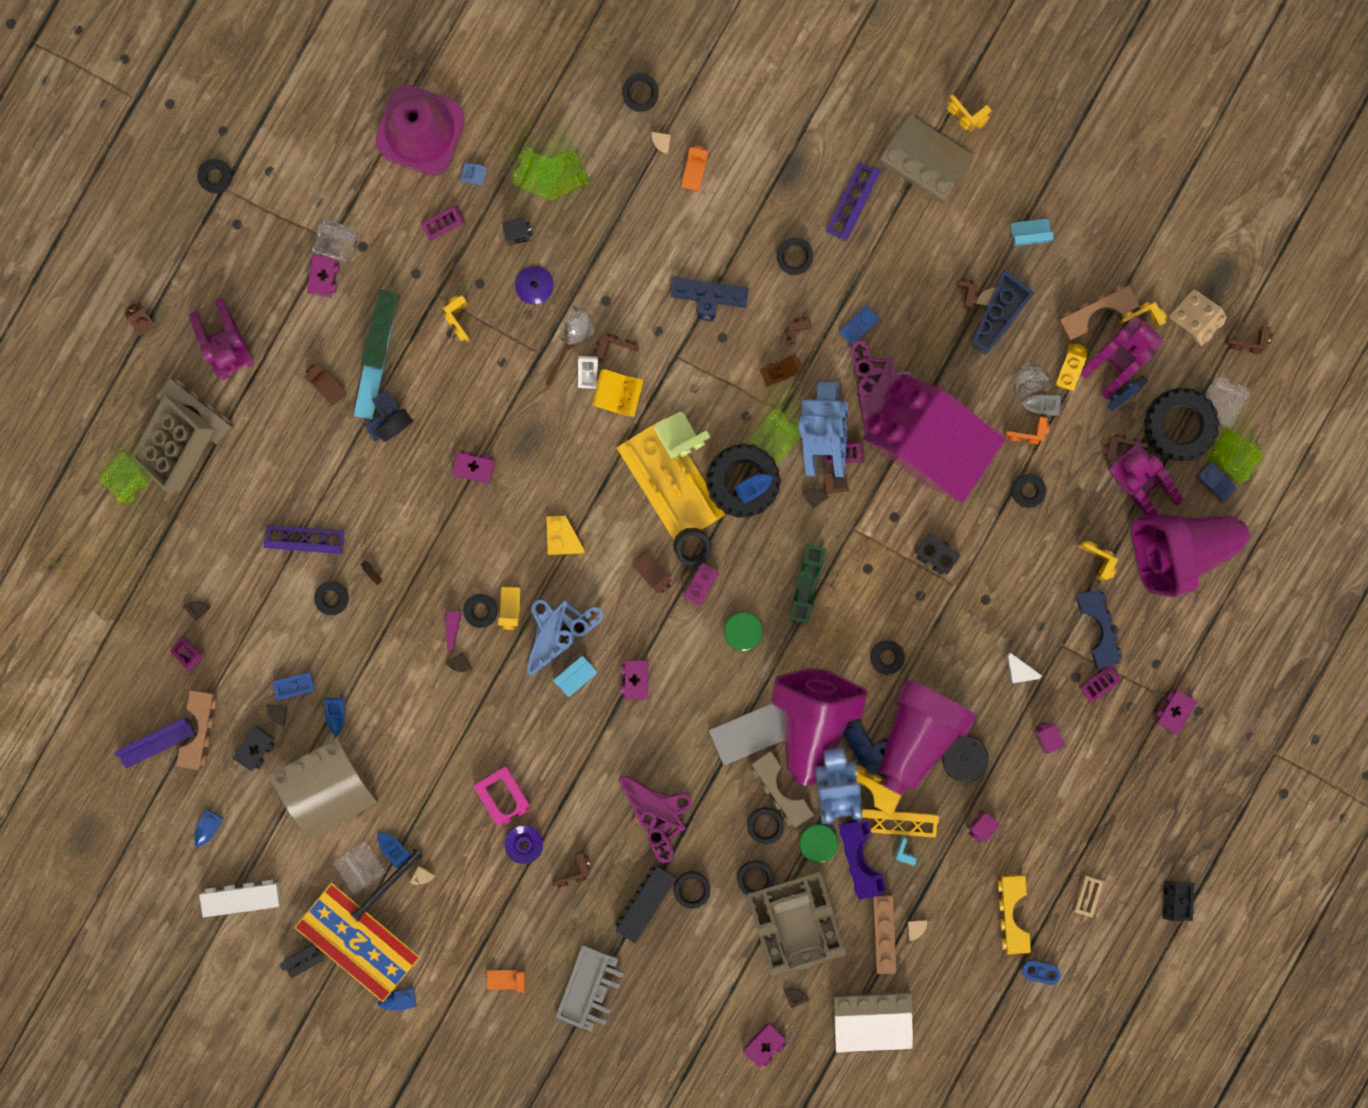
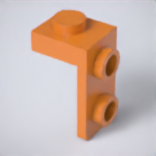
M695 145L694 148L690 147L681 184L682 188L700 191L709 151H705V147Z
M1039 417L1037 419L1035 436L1006 431L1004 436H1007L1010 441L1019 442L1020 439H1026L1027 443L1038 445L1039 442L1044 441L1045 434L1048 435L1050 423H1047L1048 418Z

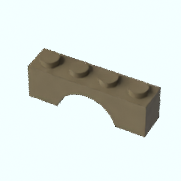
M169 379L156 398L161 401L164 395H168L183 406H192L197 409L201 417L215 429L210 440L220 445L233 429L230 425L231 420L223 414L221 417L215 413L216 409L209 403L204 405L199 401L201 397L193 391L189 393L185 390L186 385L180 380L174 381Z
M768 751L751 763L753 768L750 770L756 778L760 777L764 783L761 786L767 794L771 793L775 799L772 802L778 810L782 808L786 814L783 818L789 826L793 824L796 828L814 815L803 798L791 799L780 793L777 788L776 778L781 766L771 751Z

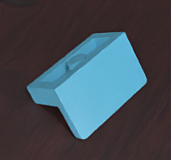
M1049 219L1011 224L1013 246L1051 242L1054 239L1053 232H1050Z
M581 656L553 681L570 697L595 676L597 671L584 656Z
M900 835L893 856L896 860L915 866L917 858L912 854L904 852L907 838L904 835Z

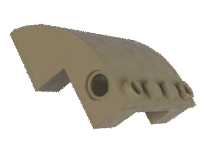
M340 738L334 739L268 775L287 810L309 839H313L378 803L361 769L357 770Z
M821 872L747 894L772 978L846 955Z

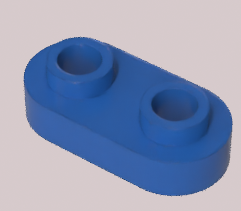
M1028 960L1022 966V973L1029 980L1048 985L1056 984L1060 980V971L1054 965ZM1030 966L1035 968L1033 973L1028 972ZM1048 971H1053L1052 977H1047Z

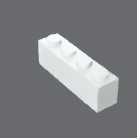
M273 880L262 881L261 885H254V882L244 883L243 887L235 888V885L224 886V890L217 891L216 887L204 889L205 892L200 894L202 917L275 908L282 905L279 882L273 883Z

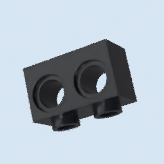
M525 217L502 222L508 246L531 241L530 236L533 235L530 221L526 222Z
M927 534L915 552L918 555L917 559L925 565L927 562L934 566L932 569L940 575L943 573L949 574L961 556L931 534ZM926 545H931L934 549L931 556H927L924 553ZM942 556L949 558V565L943 567L939 562Z

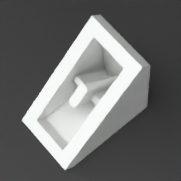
M579 356L578 388L596 389L598 357Z
M1008 653L1006 655L1010 683L1041 678L1039 673L1013 654Z

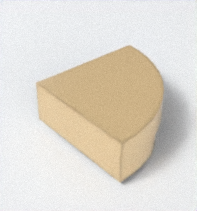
M652 132V141L655 147L661 153L668 155L671 135Z
M995 288L985 290L978 297L977 304L987 306Z
M419 865L409 883L414 885L428 883L435 877V874Z
M927 920L907 921L909 941L916 940L922 936L927 927Z

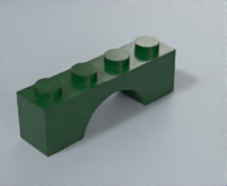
M380 289L361 365L382 371L390 329L401 297L399 294Z
M806 544L788 619L808 624L826 548Z

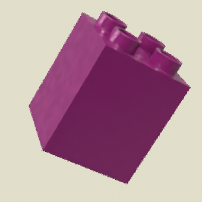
M905 374L903 378L897 379L890 386L887 393L889 399L882 410L874 412L867 420V432L862 439L925 486L963 504L1006 438L942 389Z

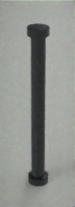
M415 848L413 854L350 916L358 923L361 920L360 917L423 855Z

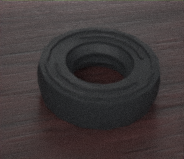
M207 160L198 169V183L209 193L223 192L231 184V169L222 160ZM218 169L221 171L222 179L218 183L209 182L207 176L210 170Z
M1035 474L1021 475L1014 481L1012 486V497L1022 507H1036L1041 504L1046 495L1045 483ZM1026 483H1031L1036 488V494L1032 498H1026L1022 494V487Z
M335 581L321 584L316 589L314 595V603L317 609L326 615H337L343 612L349 602V594L346 588ZM329 591H334L339 596L338 603L334 606H329L324 601V596Z
M475 594L465 602L463 612L466 621L471 626L486 628L496 620L498 609L495 601L490 596ZM480 603L488 608V614L481 619L477 618L473 613L475 605Z
M881 641L871 651V664L879 673L886 675L894 674L904 664V651L894 641ZM885 650H891L895 655V660L890 665H885L880 660V655Z

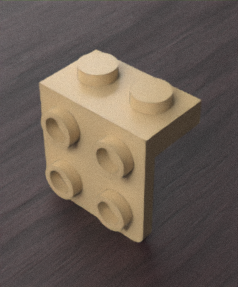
M1192 290L1170 315L1171 320L1192 334L1194 340L1200 346L1208 342L1212 338L1213 333L1222 327L1227 319L1220 306L1197 290Z

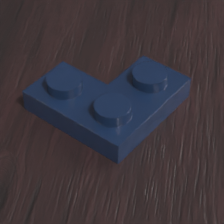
M388 389L371 399L381 415L365 425L374 442L381 439L375 429L386 419L400 411Z

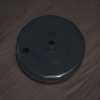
M971 736L958 737L942 756V764L946 773L960 782H971L981 777L987 769L989 761L988 752L983 743Z

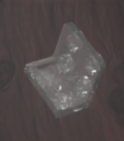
M1219 376V378L1215 377L1212 379L1205 397L1213 402L1214 408H1217L1220 425L1230 429L1233 427L1244 402L1249 399L1251 393L1247 392L1248 388L1237 384V386L1229 383V379Z

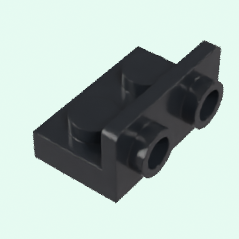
M1164 881L1163 919L1170 921H1193L1194 882Z
M312 944L282 961L279 966L282 971L286 970L290 978H293L323 961L324 956L320 949Z

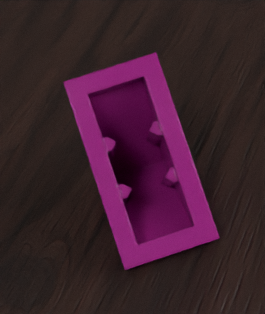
M181 637L170 650L187 670H194L205 656L203 652L184 637Z

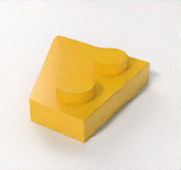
M546 516L548 555L585 554V550L566 516Z

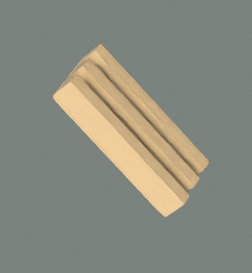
M1084 875L1074 908L1075 913L1093 918L1103 886V880ZM1089 880L1091 882L1087 891L1082 910H1079ZM1098 883L1090 911L1086 912L1094 884Z

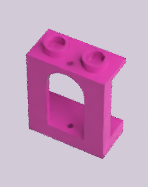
M508 765L473 785L496 825L501 823L504 826L512 821L511 817L515 814L521 816L529 811L527 807L531 804L527 801L512 776ZM500 778L503 779L516 801V809L510 814H503L499 811L485 788Z

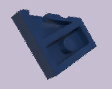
M1143 375L1136 382L1134 380L1124 386L1126 390L1121 394L1116 392L1109 398L1111 402L1107 407L1113 411L1148 382L1146 377Z

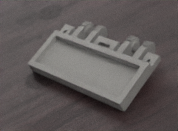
M582 945L556 1018L592 1032L595 1024L587 1021L588 1019L600 1024H606V1019L594 1015L592 1012L595 1008L601 1012L610 1013V1008L597 1002L603 1003L608 987L601 985V982L619 988L620 984L617 981L605 978L607 972L623 977L624 972L608 966L609 964L616 967L619 959Z

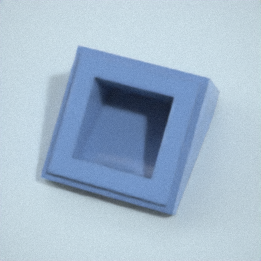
M464 162L460 181L483 186L487 168L480 164Z

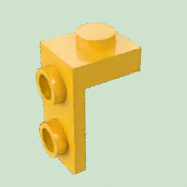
M1147 302L1139 306V311L1133 313L1131 310L1122 315L1123 319L1119 321L1120 324H1123L1133 317L1148 311L1157 328L1166 323L1165 319L1167 317L1162 308L1159 309L1156 302L1153 304Z
M1069 343L1065 361L1056 381L1057 386L1071 391L1075 389L1087 359V348L1080 344Z
M501 588L498 625L503 626L504 630H514V626H519L520 588Z

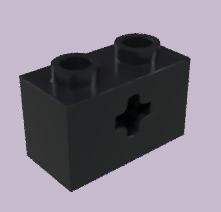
M254 726L232 759L250 771L259 770L265 761L262 758L266 752L270 753L275 746V743H273L275 737L258 726ZM258 745V751L260 752L253 754L252 752L254 751V749L252 748V746L254 747Z

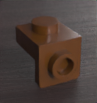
M969 279L958 281L956 287L967 289L963 308L971 309L978 301L979 294H976L977 285L973 284V281Z
M140 302L130 305L124 313L127 321L139 336L156 326Z
M806 317L794 319V323L787 325L788 329H785L787 340H791V344L796 343L794 332L812 328L811 319L806 320Z

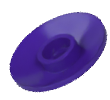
M531 266L519 273L515 287L518 296L528 304H541L551 296L554 283L547 270L538 266ZM536 281L538 283V286L536 288H532L530 285L531 282Z
M530 826L515 827L508 833L505 839V851L508 857L519 864L534 862L543 850V840L540 833ZM522 841H527L528 846L526 848L521 846Z

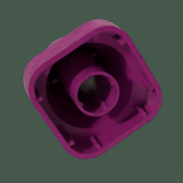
M401 86L392 93L376 134L377 149L386 160L428 176L441 175L449 168L465 126L463 111L451 99L416 86Z
M1153 514L1136 519L1131 525L1132 541L1143 586L1151 594L1173 598L1196 591L1199 586V577L1242 552L1245 543L1249 541L1250 537L1247 525L1242 520L1238 521L1233 516L1181 518L1179 516Z
M807 668L779 675L775 678L771 703L783 710L787 770L793 774V780L801 785H814L816 783V767L825 765L824 750L836 749L848 721L863 716L867 698L866 689L830 671L818 668Z
M909 679L902 682L893 699V703L897 705L879 771L886 776L882 786L901 796L906 787L914 790L958 737L967 736L977 717L970 710Z

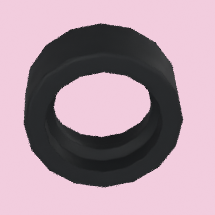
M638 73L625 81L622 95L625 104L630 109L644 112L650 110L656 104L659 89L652 77ZM645 82L651 87L652 96L650 100L643 104L633 102L630 98L629 90L634 83Z
M801 238L785 240L777 251L779 267L790 275L804 273L809 269L813 261L812 247ZM797 245L804 249L806 261L800 267H790L784 261V252L789 246Z
M401 409L381 423L375 431L383 442H386L407 428L413 422V419L405 409Z
M694 527L686 528L675 537L673 543L674 552L685 565H700L710 556L711 542L702 530ZM689 537H699L703 542L702 551L694 557L685 556L681 549L682 543Z
M764 807L757 809L748 819L747 827L749 834L759 844L768 845L775 843L783 834V819L772 808ZM761 815H770L777 822V830L770 837H761L755 831V821Z
M748 861L738 871V886L746 895L759 891L749 889L744 882L745 874L751 868H760L767 876L766 884L760 890L773 886V872L762 861Z
M686 872L675 883V898L685 908H699L710 897L709 881L699 872ZM688 879H697L703 885V895L697 901H688L682 896L681 886Z

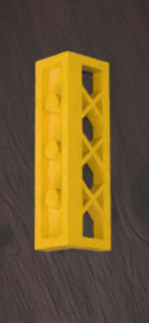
M861 808V819L874 818L877 822L875 826L870 828L871 833L936 838L937 823H939L938 814L894 811L890 815L878 809ZM886 819H890L897 825L888 830L881 823ZM904 821H912L915 827L910 831H905L900 825ZM924 822L933 823L932 833L923 832L919 826ZM879 825L882 827V829H875Z

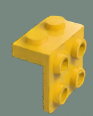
M953 94L949 96L946 102L948 105L946 107L953 116L956 115L960 119L959 124L964 130L968 129L972 132L976 127L980 129L990 119L989 115L992 110L988 105L972 117Z
M456 295L443 308L446 312L443 316L450 325L454 324L457 329L454 331L460 340H466L468 343L471 340L454 318V315L469 304L462 295L460 297Z
M602 369L593 399V406L617 414L634 417L644 380Z
M1091 541L1080 542L1078 544L1079 548L1104 560L1096 578L1102 581L1109 578L1112 579L1117 570L1115 565L1118 559L1114 558L1115 554L1106 549L1102 551L1097 549L1098 545Z

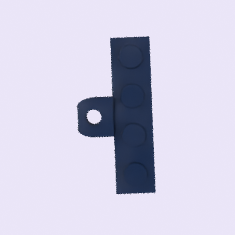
M673 277L670 297L699 301L697 309L698 319L712 322L716 317L718 304L746 308L749 288Z
M860 720L847 726L843 734L861 766L870 774H878L885 779L886 776L879 771L885 753L883 748H886L888 738L873 745Z

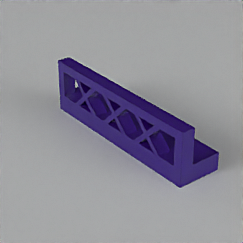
M859 162L826 230L827 233L847 242L881 170L875 167L872 169ZM860 169L871 173L868 180L860 182L858 177ZM859 186L861 191L860 197L852 199L850 195L851 188ZM851 203L852 214L843 216L842 206ZM841 220L845 227L842 234L832 230L834 223Z
M268 525L264 548L343 554L345 531ZM272 529L280 530L284 537L279 541H271ZM294 531H298L304 537L298 543H294L288 537ZM313 533H318L322 540L318 544H312L308 537ZM332 534L340 535L339 546L331 545L326 539Z
M187 717L114 753L116 757L121 758L125 768H129L196 735Z

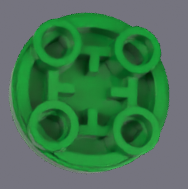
M736 613L725 624V639L731 647L737 650H750L762 638V625L758 618L750 613Z
M814 824L803 831L800 836L799 845L802 854L808 860L815 863H823L835 855L838 848V839L830 827L824 824Z

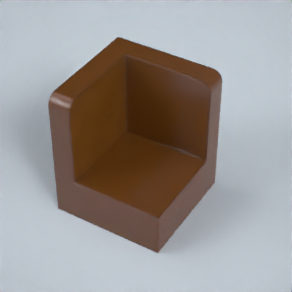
M846 473L845 477H835V474L823 475L825 494L849 491Z

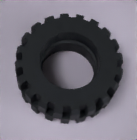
M1177 388L1164 392L1153 400L1146 411L1144 433L1147 436L1149 445L1154 448L1157 454L1162 455L1163 458L1174 461H1189L1207 453L1209 448L1214 445L1215 439L1219 435L1220 419L1217 416V408H1214L1213 402L1206 398L1205 394L1191 388ZM1176 407L1190 408L1199 418L1200 427L1197 435L1186 443H1178L1171 440L1164 431L1165 416Z
M741 443V445L735 444L724 449L715 457L707 473L706 487L711 501L713 500L718 509L735 518H750L765 511L775 501L780 490V470L776 466L774 458L770 457L766 450H762L756 445ZM739 463L750 464L758 470L760 475L764 474L773 477L770 486L764 493L743 504L740 498L733 496L728 491L725 483L728 470Z

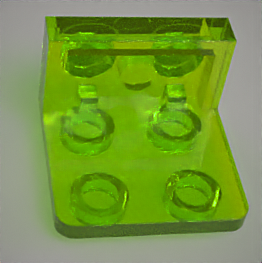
M526 147L525 152L521 151L518 162L521 163L519 168L513 171L511 177L513 185L549 199L562 170V164L536 154L533 149Z
M565 150L534 168L549 201H554L576 188H585L589 185L587 181L588 175L579 164L580 158L573 150Z
M779 409L777 411L772 410L750 437V442L758 446V448L766 450L767 454L773 457L776 463H779L801 437L799 425L794 421L792 423L788 422L785 419L787 416Z
M1226 430L1208 454L1207 461L1212 462L1219 469L1231 475L1236 483L1242 485L1244 481L1249 479L1254 467L1260 464L1264 454L1257 445L1231 430Z
M123 452L98 477V481L117 497L116 500L122 505L130 504L136 498L135 494L140 489L143 490L148 485V480L150 479Z

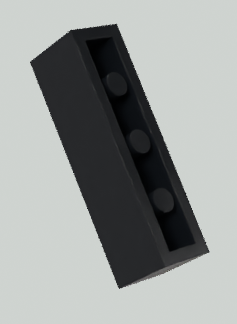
M658 864L655 868H650L646 875L648 880L645 884L641 883L636 890L638 896L635 900L631 899L625 908L628 910L624 917L621 915L615 923L617 926L616 932L633 943L637 942L677 879L675 875Z

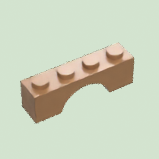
M1121 285L1113 289V294L1106 296V294L1095 298L1096 302L1091 305L1089 302L1078 306L1079 311L1072 313L1070 310L1062 314V319L1058 323L1067 341L1069 342L1088 332V320L1097 310H1110L1121 316L1139 307L1130 286L1124 288Z
M190 690L187 710L194 714L198 721V734L190 744L179 747L176 766L201 770L203 766H206L207 755H205L206 747L209 748L211 736H208L209 729H212L214 725L212 712L213 709L216 710L218 703L215 693Z
M889 893L872 897L875 930V971L877 974L896 973L893 895Z

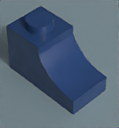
M1212 462L1207 463L1195 476L1202 485L1223 503L1237 489L1227 479L1226 474Z

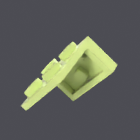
M678 412L654 425V430L671 459L679 455L684 457L691 453L693 448L695 450L700 449L706 445L704 441L710 438L707 431L696 436L683 412Z

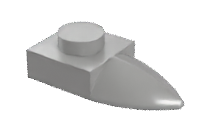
M1036 395L1024 400L1021 405L1027 410L1040 415L1060 416L1062 397L1057 395Z

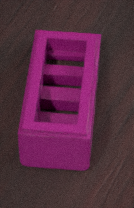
M453 206L421 224L429 240H432L465 224L466 221L459 207ZM451 213H453L457 222L454 221ZM445 216L447 217V219H448V221H449V223H450L449 226L447 225V223H446V221H445V219H444ZM437 220L440 221V223H441V225H442V227H443L442 230L440 229V227H439V225H438V223H437ZM430 223H433L436 233H433Z
M848 443L846 448H849V459H846L845 464L864 463V444ZM854 448H857V458H854ZM823 455L824 464H833L830 455Z
M461 611L445 613L447 650H453L455 647L462 615Z
M1108 666L1079 686L1087 700L1092 703L1118 684L1121 679L1114 669ZM1107 672H1109L1112 678L1114 679L1113 682H1111L1109 678L1106 676ZM1100 677H1103L1108 685L1106 687L1099 679ZM1095 681H1097V683L1102 688L1100 691L1095 686ZM1088 686H1091L1096 694L1092 695Z

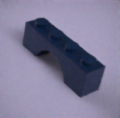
M1094 589L1076 594L1075 597L1080 613L1092 616L1100 626V640L1091 649L1095 668L1101 669L1121 663L1122 653L1115 644L1117 636L1114 628L1111 629L1109 623L1112 621L1109 610H1106L1104 605L1107 602L1104 592H1101L1100 589Z

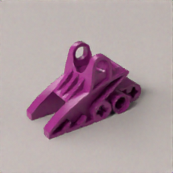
M221 297L215 301L224 326L223 330L209 336L196 311L188 316L204 359L207 363L211 364L218 380L221 378L225 380L229 378V374L246 365L250 367L254 365V362L224 299Z
M1135 316L1082 369L1081 375L1086 379L1106 359L1114 365L1121 373L1101 392L1108 399L1155 354V351L1164 341L1149 324Z
M857 341L852 345L850 354L854 376L862 379L857 386V395L860 397L859 406L860 410H862V422L865 423L863 427L866 433L867 420L874 412L882 410L889 399L887 393L892 383L900 379V377H904L905 374L911 377L913 375L908 371L894 373L892 357L889 359L870 358L868 345L863 341ZM857 346L864 349L861 354L862 360H859V353L854 351L857 349ZM872 363L885 364L884 368L873 367ZM860 365H864L867 368L866 374L859 371L858 367ZM879 376L876 383L870 377ZM866 384L867 387L871 388V391L867 392L865 389L863 390L862 388Z
M1138 442L1131 446L1118 461L1107 468L1121 488L1128 493L1146 516L1158 514L1147 496L1157 485L1163 489L1177 506L1184 500L1169 474L1162 468L1163 464L1153 454L1149 456Z
M628 776L620 777L619 782L624 792H626L625 794L630 804H632L631 807L638 817L640 825L645 829H650L648 831V842L657 859L662 863L671 861L673 849L669 841L675 835L685 830V824L679 817V814L691 807V797L686 792L666 795ZM679 798H686L688 800L687 805L680 806L677 803ZM648 814L649 817L650 815L653 817L651 818V823L644 822L645 815ZM657 817L665 821L655 826ZM671 826H675L676 828L673 832L666 836L665 832ZM659 832L662 837L659 840H654L651 834ZM661 844H663L665 851H670L668 853V858L660 856V854L662 853L660 848Z

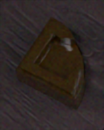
M816 489L802 492L812 508L829 498L824 492Z
M365 560L360 564L376 585L382 582L381 577L373 570L368 561Z
M190 602L183 606L195 621L211 608L203 602Z
M463 653L445 662L449 668L458 672H466L472 669Z
M267 705V712L275 723L285 726L287 706Z
M795 988L784 989L791 1008L809 1001L806 994L801 990Z

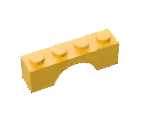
M856 765L857 783H861L871 790L874 796V807L892 815L902 796L882 786L884 781L882 776L870 774L864 767Z
M1000 875V880H997V888L1002 896V900H999V911H1003V919H1000V928L1004 930V938H1001L1002 950H1005L1007 954L1031 953L1030 934L1018 928L1013 920L1015 904L1019 899L1027 895L1025 875Z

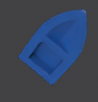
M764 474L756 475L735 486L743 504L764 493L770 486L773 477Z
M326 697L324 700L326 722L331 732L338 736L343 728L346 716L345 698Z
M206 809L197 824L194 836L195 846L199 847L207 843L214 836L224 818Z
M380 832L377 834L378 844L382 853L396 868L411 856L393 836Z
M414 988L393 991L383 1002L380 1000L378 1006L387 1010L398 1011L417 1007Z

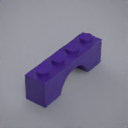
M868 818L840 824L839 833L845 847L844 852L848 859L849 872L853 878L854 891L857 894L858 900L877 897L886 893L887 890L882 873L871 869L864 858V845L872 837Z

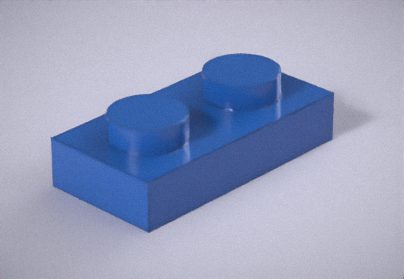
M866 305L839 333L853 345L880 318Z
M311 672L273 681L277 700L315 691Z

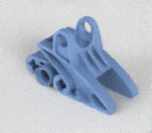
M819 381L817 400H802L799 432L803 438L806 476H816L817 455H833L835 477H845L847 421L844 419L848 416V402L840 401L839 382Z
M538 600L534 602L532 613L538 625L535 644L528 663L527 672L529 675L535 674L553 658L570 647L574 641L573 635L583 636L601 623L604 618L603 611L598 607H592L581 614L568 601H564L554 611L547 601ZM540 603L546 607V611L543 614H539L536 610L537 605ZM566 610H569L578 618L576 620H573L571 617L565 614ZM591 611L599 612V620L593 619L589 622L592 624L591 627L587 621L582 619L584 616L589 619L592 616ZM563 621L571 630V632L567 630L561 631ZM577 622H582L585 626V630L582 633H578L575 630ZM561 635L569 636V639H567L569 641L568 644L560 642V639H562L560 638Z
M843 748L824 750L825 765L816 767L822 824L832 823L834 818L851 816V820L861 819L859 783L856 780L855 762L845 763Z

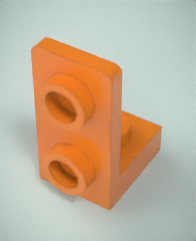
M488 970L487 989L525 992L526 970Z

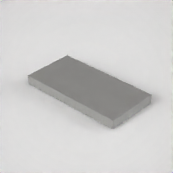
M771 703L710 729V735L723 765L725 766L785 740L783 710Z

